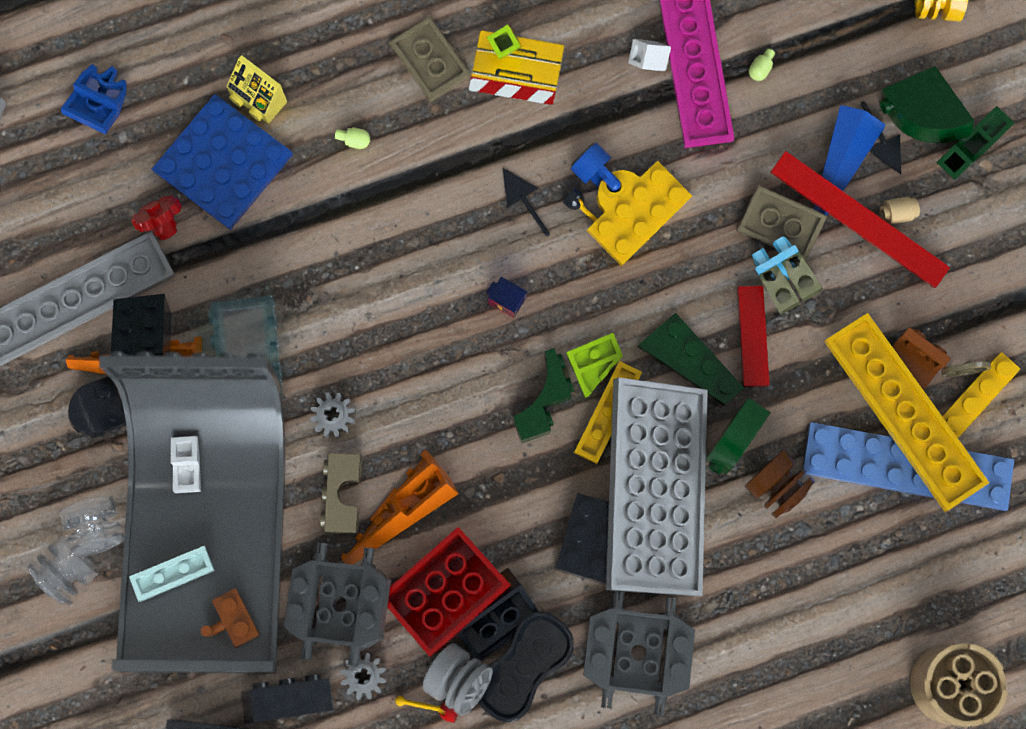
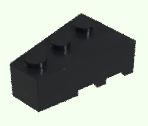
M321 674L305 676V682L295 683V678L279 680V686L269 687L268 682L252 684V690L241 692L245 724L333 710L329 678L321 679Z

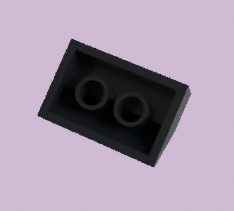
M506 568L500 574L511 586L457 633L474 658L481 661L511 640L519 623L526 616L539 612L509 568Z

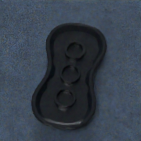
M539 611L526 616L519 623L512 643L505 654L488 665L492 668V677L486 691L478 701L483 710L502 722H513L523 717L530 709L540 683L549 674L558 670L569 661L574 649V638L568 627L557 617L547 612Z

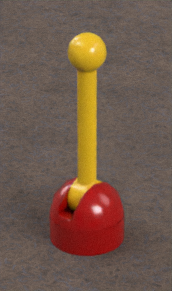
M402 695L397 696L395 699V703L398 706L405 704L438 711L443 720L451 723L456 722L458 714L455 713L454 708L449 709L446 707L445 702L440 706L408 700Z

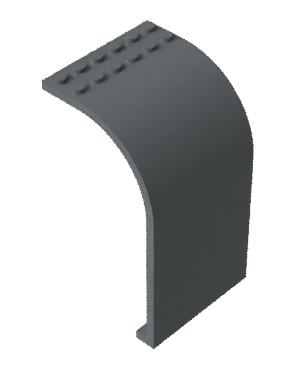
M110 352L109 356H100L99 367L114 381L120 393L128 439V494L116 660H112L111 671L146 673H277L285 494V433L278 377L269 359L264 357L263 354L251 353L247 357H236L237 355L232 353H222L220 357H209L206 353H193L192 357H181V354L173 352L165 353L164 356H154V354L148 352H139L137 356H126L122 352ZM197 436L200 455L201 492L174 493L171 438ZM199 547H206L215 571L144 601H138L129 576ZM234 588H237L260 636L238 648H235L227 630L212 637H205L200 632L203 626H210L221 620L211 600Z

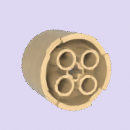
M946 644L927 650L914 664L910 678L913 699L918 708L927 717L942 724L963 727L985 724L995 718L1006 702L1008 690H1006V679L1002 664L991 652L974 644ZM959 680H964L965 690H959L961 687L958 683Z

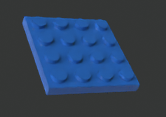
M214 94L154 165L152 171L231 231L293 156V153Z

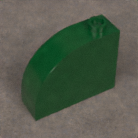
M936 66L882 89L881 100L879 101L881 111L887 114L895 126L909 137L922 142L939 144L954 142L971 135L974 119Z
M748 398L736 411L707 455L706 462L709 463L707 467L719 475L721 473L726 475L738 462L771 412Z

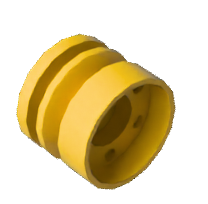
M915 0L916 18L925 19L928 14L929 19L935 20L939 10H941L942 20L961 22L966 12L968 0Z

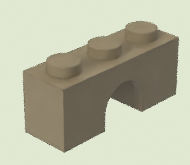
M329 453L328 460H324L323 474L327 475V486L322 487V501H326V512H321L320 525L325 527L324 531L327 534L358 535L360 509L357 506L342 504L340 491L346 484L361 483L362 457L360 454Z

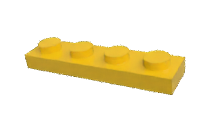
M1000 352L990 362L991 369L981 372L942 415L957 438L961 436L1019 372L1020 368L1004 353Z
M621 361L618 362L574 451L575 454L595 464L598 463L612 435L613 379L639 380L642 374L641 371Z

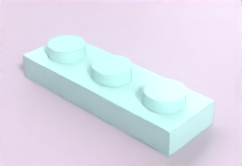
M202 546L129 576L137 599L141 602L215 570L206 547Z

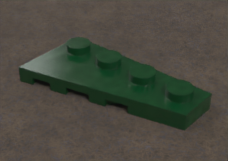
M677 313L673 314L637 346L642 351L656 358L655 360L674 370L683 379H687L696 385L697 388L708 390V395L723 406L744 389L740 382Z

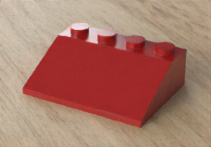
M457 527L390 587L387 608L431 658L511 585L465 533Z

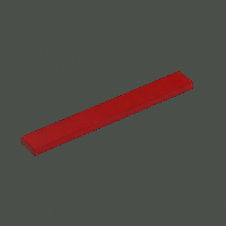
M787 151L782 154L770 171L775 177L932 288H936L951 268Z

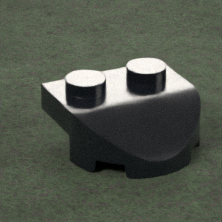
M109 376L85 384L73 394L68 407V419L71 426L78 433L81 432L90 435L91 438L105 436V433L126 425L123 403Z

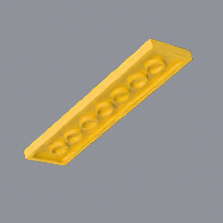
M868 313L824 341L944 512H947L990 483Z

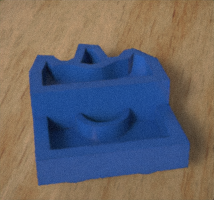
M92 64L74 82V91L61 107V112L63 115L106 135L120 115L127 92L126 81L116 82L117 70L113 66L102 74H98L97 67Z

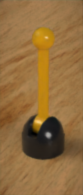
M577 188L563 200L562 203L569 209H581L593 222L597 220L584 206V196Z

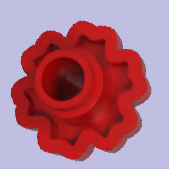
M173 195L164 196L141 207L139 212L132 216L131 222L136 230L140 232L152 231L154 236H158L160 240H166L178 231L174 215L181 211L182 205L177 197L174 198Z

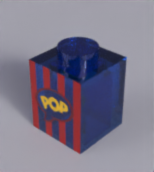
M500 277L498 282L493 281L486 293L489 295L488 304L515 318L527 298V291L503 277Z

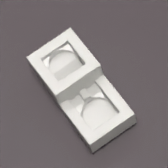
M198 437L171 438L173 492H201Z

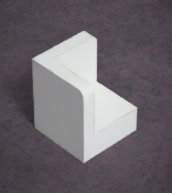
M633 39L628 63L641 69L665 71L671 47L657 41Z

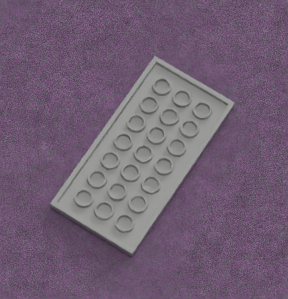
M625 378L613 379L606 590L685 596L703 595L708 390Z

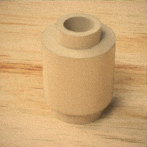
M909 196L885 200L879 210L881 219L890 225L913 221L920 214L917 199L910 198Z

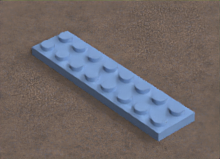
M809 423L802 465L806 475L934 498L892 437ZM967 451L990 483L960 503L1007 511L1015 459Z

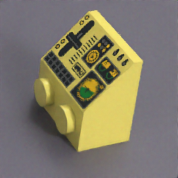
M241 55L227 84V89L230 93L229 98L237 106L241 107L244 105L249 109L248 113L257 121L264 120L269 124L287 103L283 89L278 82Z

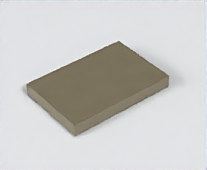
M430 16L389 41L390 47L430 103L471 77L469 70Z
M758 185L736 231L775 248L773 242L784 236L792 246L795 245L806 261L827 215Z

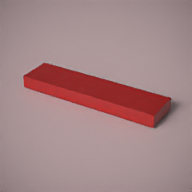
M738 286L737 298L743 387H768L770 382L763 286Z

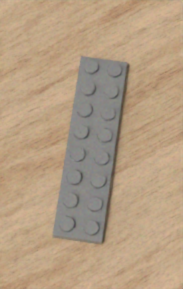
M150 231L1 307L0 366L113 309L114 299L137 297L176 277L153 232Z

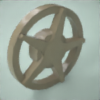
M970 360L960 365L945 366L941 371L942 377H958L984 372L991 369V363L989 360L974 363Z

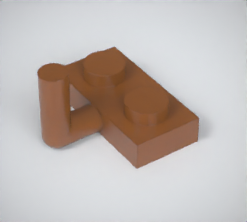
M237 588L211 600L221 620L210 626H203L200 630L203 636L212 637L227 630L235 648L260 636Z

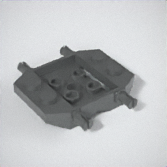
M317 543L314 561L311 560L292 569L284 627L298 639L302 640L303 645L300 659L311 660L313 644L323 642L349 646L350 651L347 665L359 666L360 650L369 648L383 639L391 580L380 569L376 568V565H373L374 548L364 547L361 565L329 562V560H326L328 544ZM320 575H322L320 603L316 614L317 623L316 628H312ZM344 597L346 608L340 612L337 608V603L340 598Z
M614 590L611 608L593 615L589 619L583 676L603 691L601 708H606L608 698L607 708L612 709L613 693L617 690L654 695L655 707L653 714L665 716L667 698L690 687L695 629L676 617L677 598H672L671 601V597H666L665 613L663 615L627 611L623 608L625 592L620 591L618 601L619 591ZM616 623H619L614 674L610 676ZM664 629H667L664 670L661 683L658 682L663 632ZM635 645H641L646 651L645 657L642 660H635L631 655V650Z

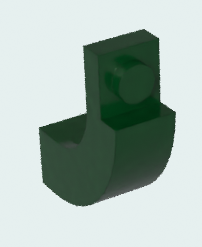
M997 105L972 129L971 135L961 139L936 163L950 177L956 180L993 146L1015 122Z

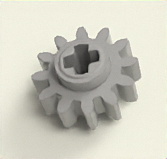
M328 392L326 393V401L317 398L320 406L318 408H310L316 414V416L310 418V421L312 423H319L315 427L316 432L325 429L324 436L326 438L330 436L331 432H334L336 438H339L340 430L349 433L346 425L348 423L355 424L354 419L349 417V415L355 414L356 410L354 408L347 409L351 403L350 399H345L341 402L342 396L340 393L335 396V399H332ZM336 410V413L339 415V417H334L332 421H330V418L327 416V414L333 413V411Z
M370 653L365 655L364 660L361 659V656L359 657V666L347 665L349 666L348 670H340L341 674L347 675V679L341 681L340 684H349L350 688L346 694L349 695L356 691L357 700L362 698L363 693H366L368 699H372L371 691L374 690L377 693H381L382 690L378 684L387 682L385 678L380 677V674L384 673L387 669L377 667L381 661L380 658L371 662ZM367 669V674H370V680H365L364 684L360 683L361 679L357 678V674Z

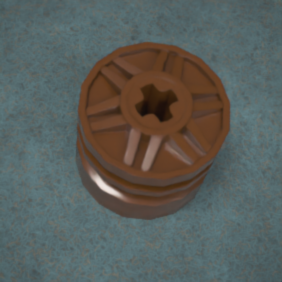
M785 449L775 456L744 486L756 499L765 493L770 496L763 506L765 509H768L775 502L779 505L771 513L775 519L781 514L791 511L807 496L811 486L815 483L812 477H809L802 484L798 481L806 473L804 469L794 475L790 472L796 460Z

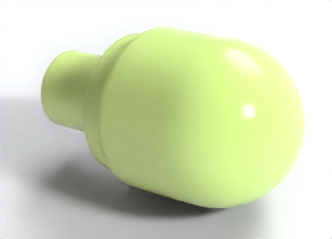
M766 49L763 55H758L749 68V75L753 80L762 81L768 76L773 65L772 58L775 55L773 50Z
M352 127L348 128L347 131L336 130L335 139L345 141V145L349 147L364 149L370 143V135L363 129Z

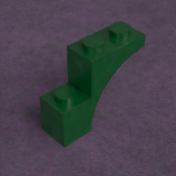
M555 348L544 353L547 378L541 394L530 407L513 416L521 444L550 434V427L554 426L550 412H544V409L571 400V393L574 392L570 377L565 378L562 370L566 368L561 353L556 354Z

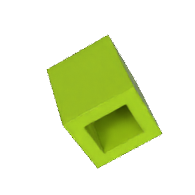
M509 24L487 37L499 59H503L523 47Z

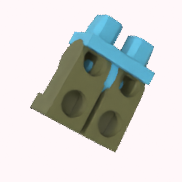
M784 236L773 242V246L778 252V255L770 259L764 248L752 254L756 265L755 270L780 315L800 304L798 297L788 282L789 280L803 302L823 291V287L795 245L792 246Z

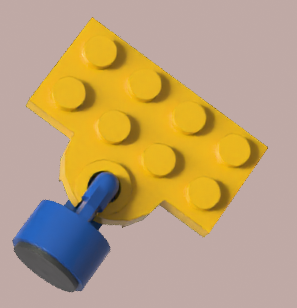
M593 142L572 162L570 169L584 184L591 180L598 187L596 200L603 214L586 231L622 266L692 195L659 161L654 163L641 177L626 170L610 173L604 166L612 157L597 142Z

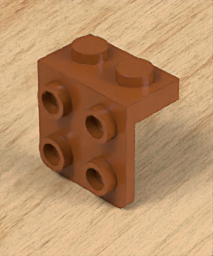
M910 327L899 336L892 346L923 390H925L938 371L944 368L951 360L941 346L932 345L926 340V336L917 329L912 330Z

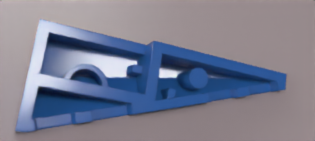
M840 105L822 177L844 191L862 161L883 132L885 124L865 110ZM814 205L813 210L818 211L824 215H828V213L823 211L818 206Z

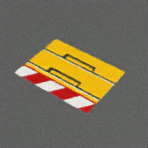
M480 31L469 90L553 105L564 45L518 37L523 47L503 59H499L487 39L493 32Z

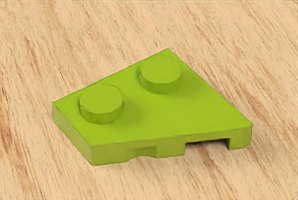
M614 333L565 352L584 398L590 396L597 385L623 357Z

